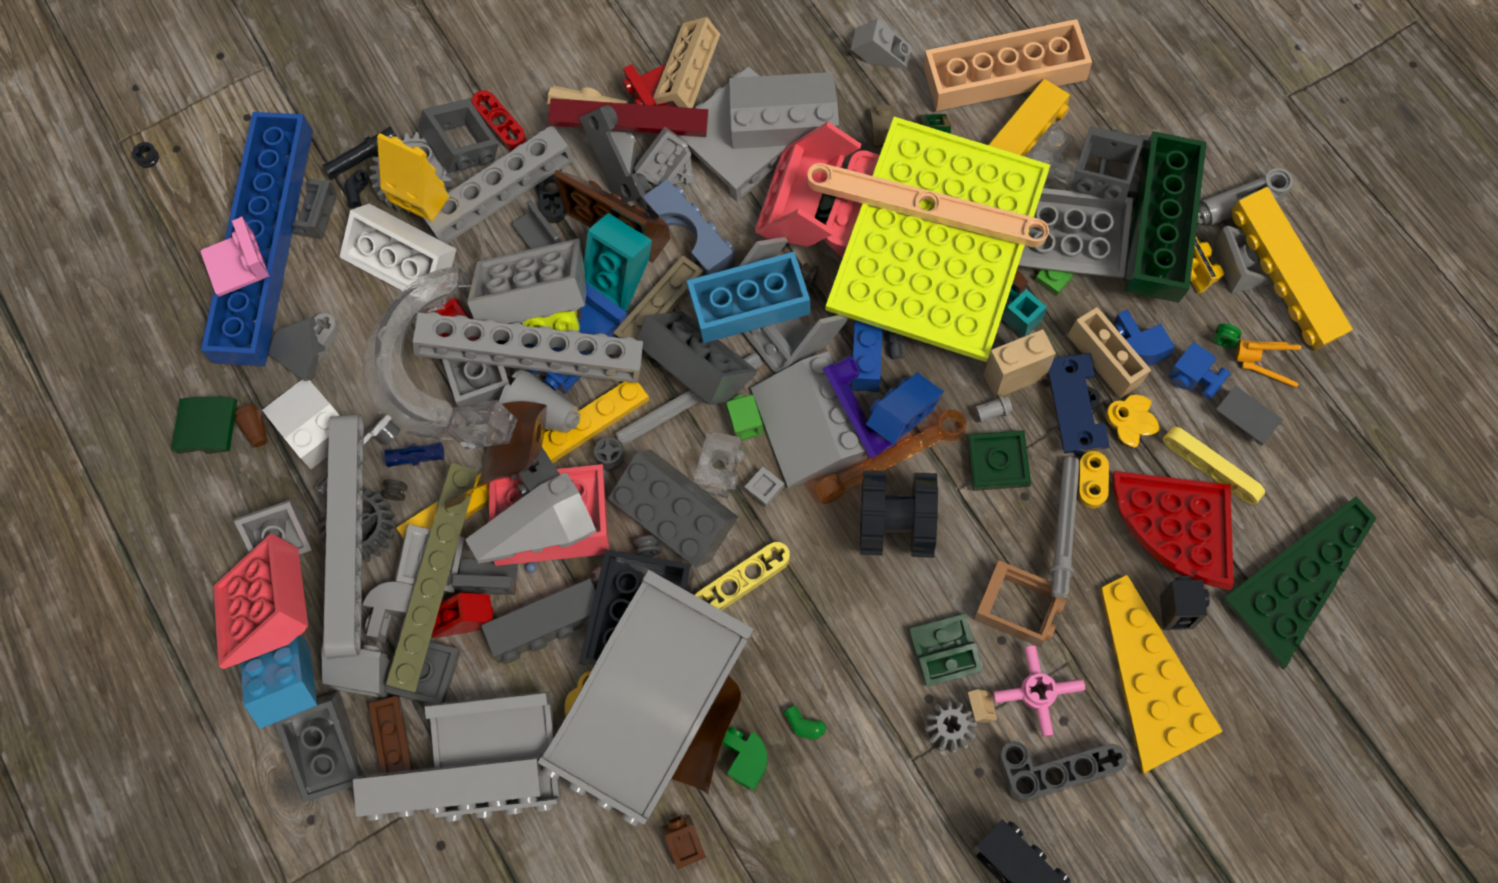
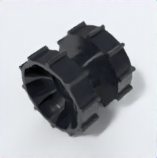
M863 471L860 555L883 556L884 532L911 533L912 557L934 558L938 520L937 473H914L912 496L885 495L886 471Z

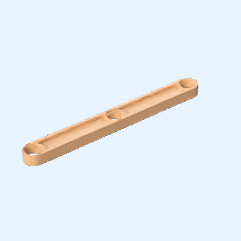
M823 163L814 164L808 170V186L816 192L1029 247L1043 245L1049 234L1048 225L1043 220ZM816 172H822L827 176V180L817 183L812 179V175ZM926 199L932 201L935 207L932 210L925 211L920 207L919 203ZM1032 227L1039 228L1043 236L1039 239H1034L1028 234V229Z

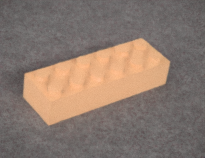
M1075 19L925 50L923 69L936 111L1032 92L1043 79L1056 86L1085 81L1088 78L1092 60L1078 20Z

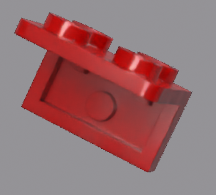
M633 64L623 68L625 79L622 80L626 92L634 97L635 104L678 107L674 101L656 104L653 98L666 64L639 76Z

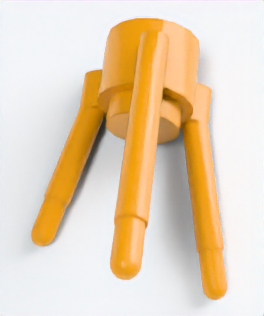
M1240 339L1236 352V361L1243 362V369L1254 370L1282 383L1298 387L1297 382L1254 364V362L1261 361L1263 350H1301L1302 347L1301 345L1288 344L1287 342H1257Z

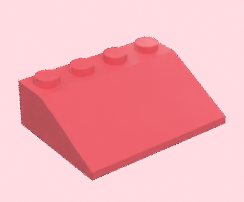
M603 464L557 469L560 475L567 472L574 483L597 533L567 547L561 548L560 545L545 547L542 552L533 553V550L516 553L514 557L494 561L495 566L604 555L605 549L610 550ZM510 477L489 483V522L522 498L517 488L519 483L516 479L512 481Z
M272 533L213 586L218 666L222 669L286 646L297 636L302 635L308 627L298 548Z

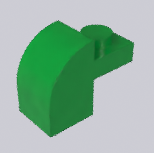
M729 726L722 746L738 756L727 775L731 780L755 793L768 767L765 745L761 738L753 731L747 741H744V734Z

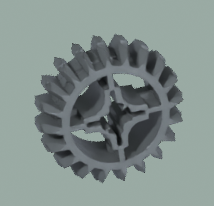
M366 489L363 493V507L376 511L372 514H369V512L363 513L362 557L366 562H370V555L372 553L377 557H381V552L378 549L381 547L389 548L386 539H394L395 535L390 530L396 528V523L392 520L395 517V513L393 510H389L391 508L390 503L387 500L383 501L381 494L376 493L374 495L372 490ZM320 513V517L325 522L317 524L318 529L323 531L319 534V539L325 542L323 547L326 550L327 513Z

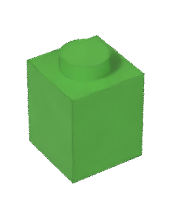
M738 395L732 398L731 401L726 402L736 442L763 435V424L754 395Z

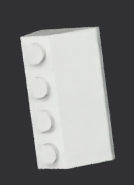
M366 204L350 210L340 258L427 304L450 274L457 249L371 204Z

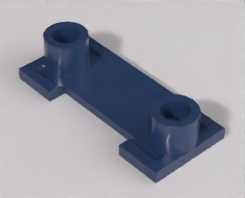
M1090 353L1054 358L1048 371L1064 454L1074 453L1082 457L1085 453L1092 450L1109 448L1105 423L1095 424L1086 384V379L1095 377ZM1065 369H1070L1072 372L1068 373ZM1080 440H1085L1087 444H1081Z

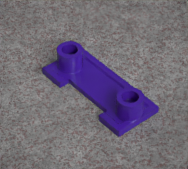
M848 355L822 368L869 457L873 458L897 445V442L893 445L866 425L868 419L849 386L852 383V379L860 375V370L855 360Z

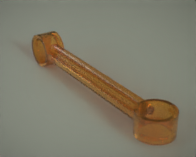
M947 410L940 415L938 424L839 475L833 474L825 477L815 484L813 490L821 504L830 503L843 495L847 489L861 483L863 471H884L941 440L949 442L959 440L964 435L967 426L966 418L958 410ZM949 418L955 419L961 424V430L957 433L947 432L942 427V422Z

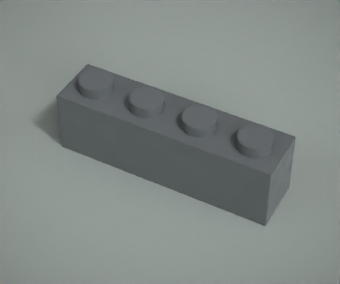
M587 579L481 625L498 663L503 662L504 664L514 662L520 658V654L526 651H539L545 648L549 641L556 638L558 640L569 638L574 635L575 630L584 626L587 628L596 591L591 579Z

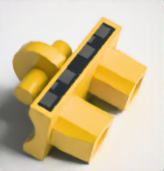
M1195 238L1191 282L1197 293H1203L1224 276V271L1221 265H1211L1208 260L1212 255L1209 243H1199L1198 239Z

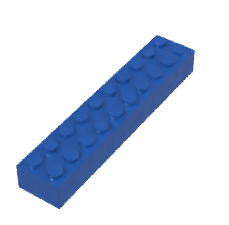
M252 113L225 240L232 238V233L235 232L232 221L243 217L254 233L269 277L222 296H217L215 291L213 292L201 351L212 363L266 366L294 228L292 223L296 218L313 133L304 114Z

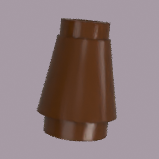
M247 405L238 409L235 412L236 418L234 421L252 448L266 444L268 440L262 411L257 409L256 405Z

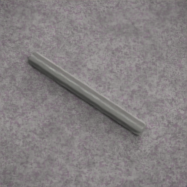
M752 353L743 359L755 369L762 366L761 358L757 353ZM690 389L615 433L616 438L621 445H626L701 400Z

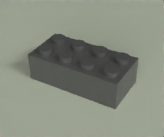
M653 450L641 451L635 454L608 497L611 502L695 568L710 562L739 518Z

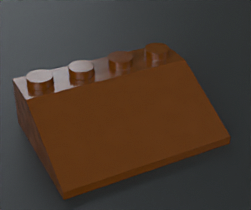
M558 170L555 171L554 178L566 215L591 228L607 213L611 214L652 240L649 261L652 263L655 261L670 240L668 225L665 221L658 217L652 218L637 205L631 206L625 203L615 193H607L594 181L590 180L588 182L581 177Z

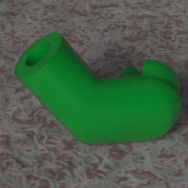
M796 705L783 712L793 732L798 737L816 740L826 733V725L823 721L803 719Z

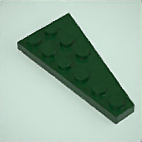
M1357 496L1222 599L1282 670L1289 664L1297 647L1300 646L1311 624L1317 618L1340 576L1346 570L1351 558L1376 520V517Z

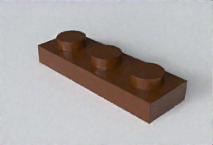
M394 696L368 703L380 772L414 770L400 697Z

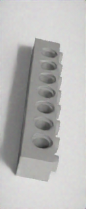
M418 312L413 337V352L415 356L638 383L643 341H638L631 337L615 338L601 333L594 335L583 334L576 330L560 331L546 326L539 328L528 327L521 323H497L491 319L481 321L469 319L465 316H442L435 312ZM442 333L450 334L448 337H441L439 335ZM469 337H477V338H479V339L476 340V341H471V340H468L467 338H469ZM498 340H504V341H506L507 343H506V344H497L496 341H498ZM525 344H533V345H535V347H533V348H527V347H525V346H523V345H525ZM554 347H559V348H562L563 350L557 352V351L552 350V348H554ZM580 351H588L591 354L583 355ZM615 354L619 358L613 359L608 357L607 355Z

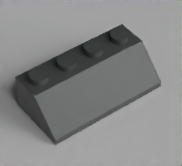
M683 311L647 315L637 338L638 341H643L642 349L647 356L654 358L662 365L665 371L672 373L681 381L683 386L694 391L702 402L709 405L728 402L757 373L755 368L721 341L714 340L703 343L697 322Z

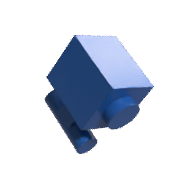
M1193 342L1174 365L1168 377L1173 380L1176 386L1181 389H1187L1191 393L1199 382L1203 383L1206 388L1202 391V395L1210 400L1230 376V372L1223 367L1220 368L1217 374L1212 372L1210 368L1217 357Z

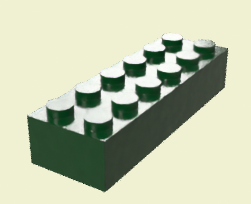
M1153 131L1144 145L1124 292L1179 303L1190 289L1207 142Z

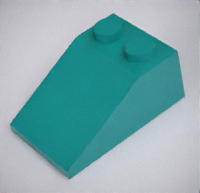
M607 213L587 233L584 258L586 283L624 311H627L649 261L652 240Z

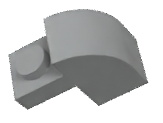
M386 582L375 587L366 596L363 606L369 612H372V615L367 617L365 631L367 632L366 636L373 642L385 644L392 616L405 617L413 584Z

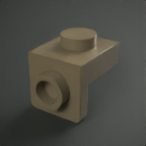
M883 104L870 108L873 144L875 146L884 145L893 117L899 118L896 106Z

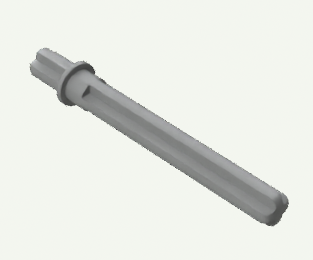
M1070 456L1064 458L1062 467L1055 558L1053 566L1050 568V574L1053 576L1051 594L1053 597L1061 599L1067 598L1070 578L1074 575V570L1071 568L1079 459Z

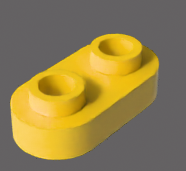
M1090 451L1085 453L1079 462L1078 499L1085 507L1094 509L1102 506L1108 497L1109 462L1102 453ZM1096 461L1099 464V467H1092L1090 465V462ZM1096 488L1099 494L1093 495L1089 489Z

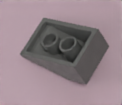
M339 691L316 698L317 706L275 723L304 803L353 787V779L361 776L349 718Z

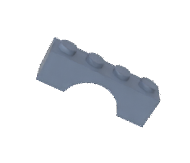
M667 179L642 197L644 208L652 218L658 217L665 221L668 226L677 225L685 227L696 236L697 242L691 252L693 263L704 270L703 276L727 270L735 265V249L727 239L723 241L720 238L715 225L711 221L706 222L702 218L700 209L695 203L690 204L685 199V193L678 185L674 186Z

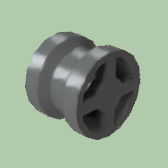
M605 437L595 445V457L599 465L603 464L604 470L613 471L622 466L625 456L617 439Z

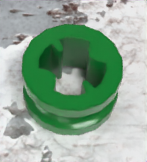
M1219 324L1216 328V334L1213 336V341L1224 348H1235L1239 343L1238 339L1241 337L1242 332L1231 324Z

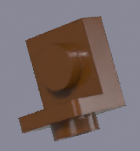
M683 815L675 816L669 819L666 825L662 826L677 869L706 858L690 815L686 817Z

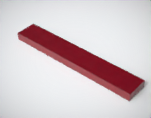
M550 99L549 126L584 128L579 119L580 117L609 105L615 110L618 122L614 126L615 128L611 129L614 131L660 134L663 128L666 127L676 135L707 137L708 109Z

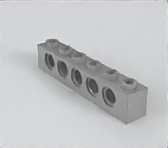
M554 126L541 130L536 136L518 145L513 151L502 158L495 160L493 164L474 174L458 187L451 189L448 192L449 199L433 222L427 219L425 221L438 240L448 244L536 186L539 182L550 177L556 170L559 171L575 159L569 146Z

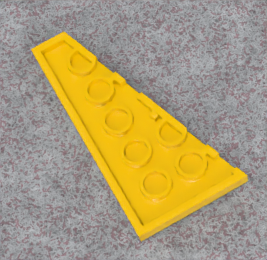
M1125 575L1102 587L1100 593L1107 624L1111 631L1112 646L1118 662V672L1126 708L1134 732V743L1139 754L1141 774H1144L1223 731L1128 575Z

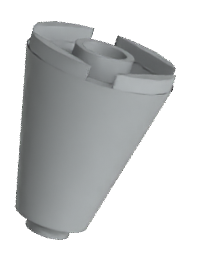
M519 370L511 376L516 378L512 385L506 383L503 388L499 404L527 401L547 405L545 430L568 433L579 424L580 414H578V408L528 371Z

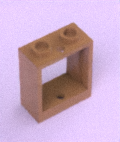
M998 560L974 620L1041 647L1045 640H1051L1056 628L1052 620L1055 613L1061 614L1067 598L1061 599L1052 596L1051 581ZM1003 579L1051 598L1038 633L990 614Z

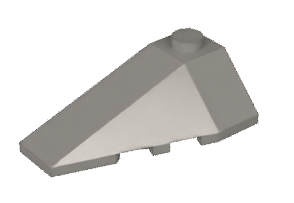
M567 472L540 484L465 540L476 561L480 564L511 558L516 553L533 550V553L542 552L543 548L560 545L561 548L571 546L597 532L579 491Z

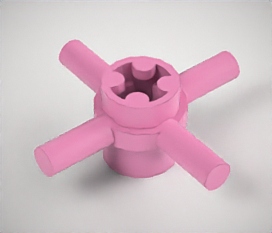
M1028 646L1024 649L1029 676L1024 679L1021 688L993 691L994 702L1002 703L1023 700V703L1028 708L1037 710L1041 736L1051 737L1054 734L1048 708L1055 702L1059 694L1085 691L1084 680L1079 679L1055 683L1049 675L1041 673L1036 646ZM1042 685L1045 688V698L1039 699V694L1036 692L1031 693L1030 687Z

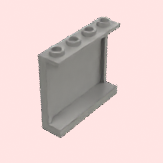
M747 67L744 71L735 74L733 78L757 77L759 75L750 67ZM728 83L723 88H718L705 103H700L696 106L697 109H708L707 137L678 136L687 142L689 150L729 186L730 196L738 202L775 171L779 158L787 146L733 149L730 85Z
M550 691L425 706L426 719H430L434 767L540 755L542 757L555 737ZM543 773L545 792L537 797L536 802L519 804L518 799L506 800V805L498 807H488V802L476 803V808L470 810H458L457 806L446 807L445 812L435 813V818L444 817L445 822L463 819L464 814L474 813L475 818H485L493 816V811L505 810V815L523 813V808L535 807V811L554 809L553 804H558L561 800L559 779L555 780Z

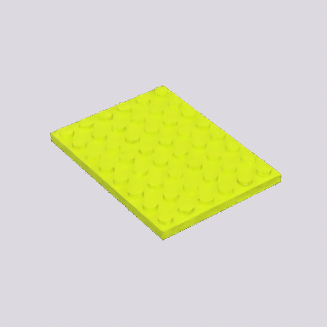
M893 117L873 176L1034 217L1050 164ZM925 199L919 203L920 207L925 211L932 210L935 207L934 203L930 200ZM862 204L825 310L987 362L1025 245Z

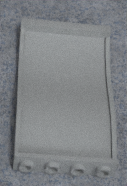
M648 570L641 586L618 622L568 715L546 752L539 759L538 763L544 766L542 772L555 780H558L561 776L570 781L568 787L583 796L586 791L597 797L595 803L608 811H611L613 807L623 812L621 818L636 827L639 822L643 825L647 824L723 684L751 638L754 629Z

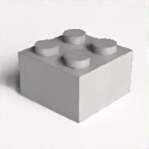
M442 359L456 404L463 415L498 403L506 383L512 385L506 367Z

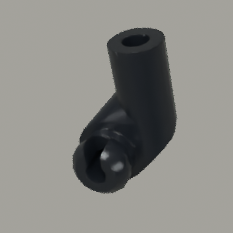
M357 170L345 183L349 208L355 209L362 205L360 193L367 186L369 175L365 170Z

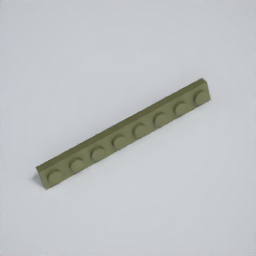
M450 463L448 466L384 686L410 693L416 692L471 495L461 504L446 509L445 507L455 497L474 487L478 474L477 470L455 463Z

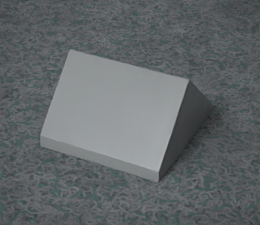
M1230 226L1224 227L1214 244V249L1231 293L1273 283L1269 274L1262 270L1260 259L1255 250H1251L1248 246L1245 233Z
M291 500L234 519V523L249 553L270 533L297 547L299 555L312 550L303 513Z

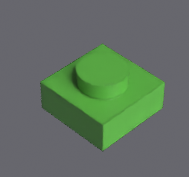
M1041 270L1036 276L1035 281L1055 296H1058L1071 281L1074 273Z

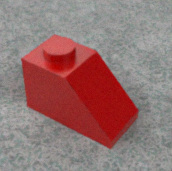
M459 593L442 602L431 638L452 636L482 629L481 625L493 620L490 595Z

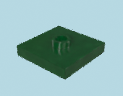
M1024 430L967 435L973 491L1031 486Z

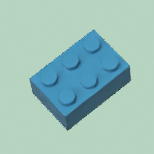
M303 635L297 636L286 646L241 662L243 703L259 729L317 706L311 651Z

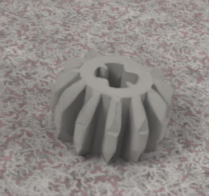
M946 701L945 711L937 704L934 706L936 715H927L926 719L932 724L925 727V732L935 733L929 740L931 744L936 743L938 740L941 741L939 751L943 752L946 745L949 744L951 753H956L957 743L965 750L969 746L966 739H975L976 735L970 729L976 728L977 722L967 721L973 714L971 710L966 711L964 714L960 712L963 708V703L959 702L956 709H952L951 701ZM949 721L956 723L955 728L959 730L958 732L955 729L952 733L946 731Z

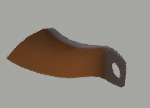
M527 401L509 402L487 408L477 414L484 430L487 447L482 474L475 487L455 497L446 505L445 509L461 504L475 489L522 473L535 462L543 445L547 405Z
M730 676L727 677L715 699V703L711 706L672 777L673 780L706 792L708 795L719 751L741 701L739 686Z

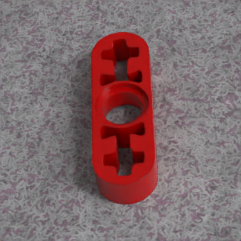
M481 90L473 95V106L488 128L508 150L513 151L518 145L527 141L523 128L491 92ZM481 102L489 103L491 110L488 112V109L483 104L480 105ZM498 116L506 118V121L501 125H494L492 123L494 118ZM509 129L515 137H518L517 140L510 139L507 132Z

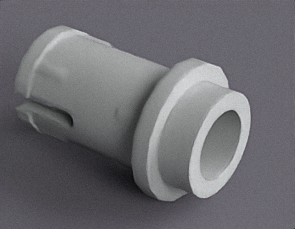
M999 395L993 401L976 405L975 411L980 423L1003 414L1006 417L1009 415V412L1013 411L1008 396L1003 397Z

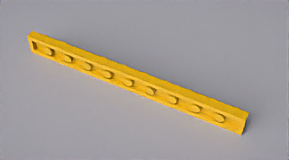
M623 382L579 410L580 421L575 429H571L568 433L552 430L546 431L542 447L552 463H554L650 401L649 396L639 382ZM481 474L477 476L474 487L477 485ZM489 483L474 490L465 519L489 505ZM438 501L396 527L403 539L407 525L426 529L431 528Z

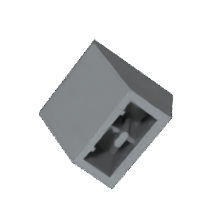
M323 643L321 648L322 684L331 690L382 699L388 698V694L384 692L386 688L384 685L391 661L388 659L387 654L380 652V648L363 645L359 656L327 659Z

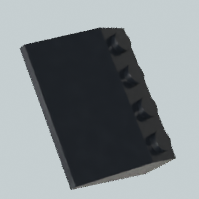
M605 549L579 664L594 668L618 622L641 586L648 570L690 593L694 576L691 564Z

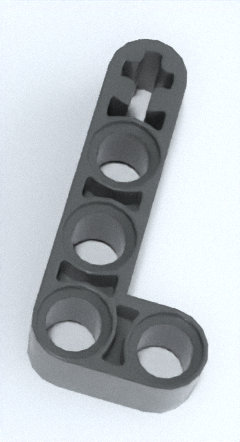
M1008 742L998 755V763L1011 798L1020 803L1029 802L1113 776L1122 770L1127 762L1126 752L1116 744L1104 745L1036 767L1033 766L1026 746L1021 742ZM1008 750H1014L1019 753L1021 758L1019 764H1011L1007 761L1005 754ZM1107 756L1116 758L1117 762L1113 765L1111 762L1102 764L1099 767L1097 765V762L1102 761ZM1075 762H1083L1087 765L1089 770L1088 776H1080L1076 773L1074 768ZM1052 770L1059 775V785H1051L1047 782L1045 778L1046 771ZM1023 779L1029 782L1031 793H1020L1016 788L1017 780Z

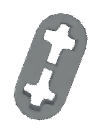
M321 313L315 317L317 326L313 328L318 342L325 346L326 349L325 351L318 352V361L324 356L339 332L337 321L328 313ZM329 323V325H330V328H329V329L324 328V329L322 330V329L320 328V326H321L322 324H323V325H327V324Z

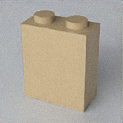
M1043 329L992 349L983 376L994 398L997 399L999 395H1007L1046 379L1056 353Z

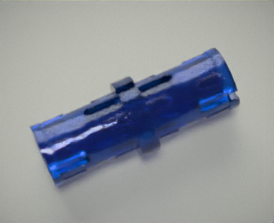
M442 442L421 446L415 443L410 444V447L385 450V461L388 468L406 464L419 466L420 462L444 460L445 458Z

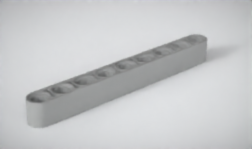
M360 414L332 416L329 419L323 639L324 652L327 659L359 656L361 650L364 426Z

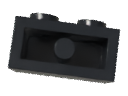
M1192 576L1176 577L1162 592L1160 603L1164 630L1194 629L1207 616L1206 607L1209 606L1210 598L1208 590L1204 589L1203 580H1193Z

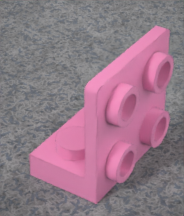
M243 217L232 221L235 228L232 238L201 250V255L217 296H222L269 277L254 233Z

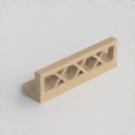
M707 17L682 24L653 97L656 104L674 101L678 107L693 108L720 37V33Z

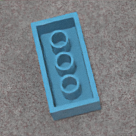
M795 252L687 280L689 297L703 343L810 315V298Z

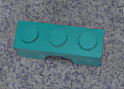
M1010 289L1001 319L1021 337H1025L1043 320L1047 306L1027 289L1021 294Z

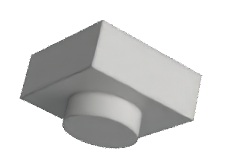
M762 466L744 488L747 493L767 508L785 487V483Z

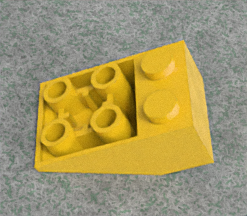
M379 133L377 139L380 186L391 203L433 222L450 196L444 188L445 184L436 175V169L428 162L427 154L416 146L412 148L406 146L397 137L391 136L389 138Z

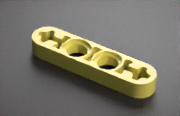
M1173 426L1163 437V442L1169 449L1217 483L1231 485V493L1250 505H1257L1264 496L1265 489L1260 483L1185 430Z
M773 542L698 591L695 596L709 601L714 598L712 591L716 589L719 598L723 602L718 603L716 598L710 604L722 611L786 568L790 561V551L785 544ZM772 551L777 553L783 552L782 561L779 562L776 559L768 563L770 570L767 571L760 559L764 558L766 563L772 558ZM756 565L761 569L762 573L757 579H749L745 575V571L749 566ZM727 581H732L737 584L738 589L733 595H725L721 591L722 585Z

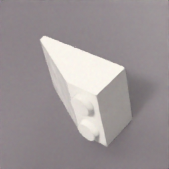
M302 379L262 411L310 469H313L328 457L329 419L332 416L340 415L310 380L304 381Z

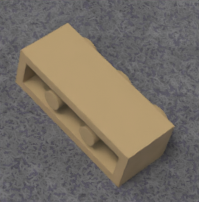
M1098 307L1077 319L1067 335L1082 354L1090 353L1093 367L1119 398L1139 387L1151 372L1148 365Z

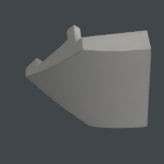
M664 127L634 167L635 172L643 174L648 181L655 185H660L667 179L672 184L695 182L691 166V152L687 142Z

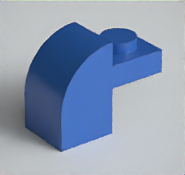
M1128 309L1117 314L1113 326L1148 366L1170 357L1175 346L1162 324L1141 332Z

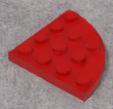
M1114 471L1112 485L1117 508L1125 525L1141 546L1159 562L1182 576H1192L1193 580H1203L1205 585L1231 590L1234 585L1231 485Z

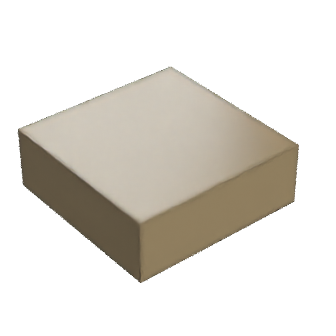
M979 689L968 692L975 722L989 723L996 721L997 715L991 693Z

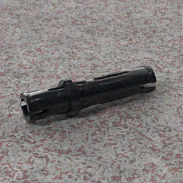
M391 126L380 132V134L389 138L391 136L396 137ZM379 133L371 138L369 136L364 138L365 141L323 164L331 180L373 155L375 157L378 156L377 136Z

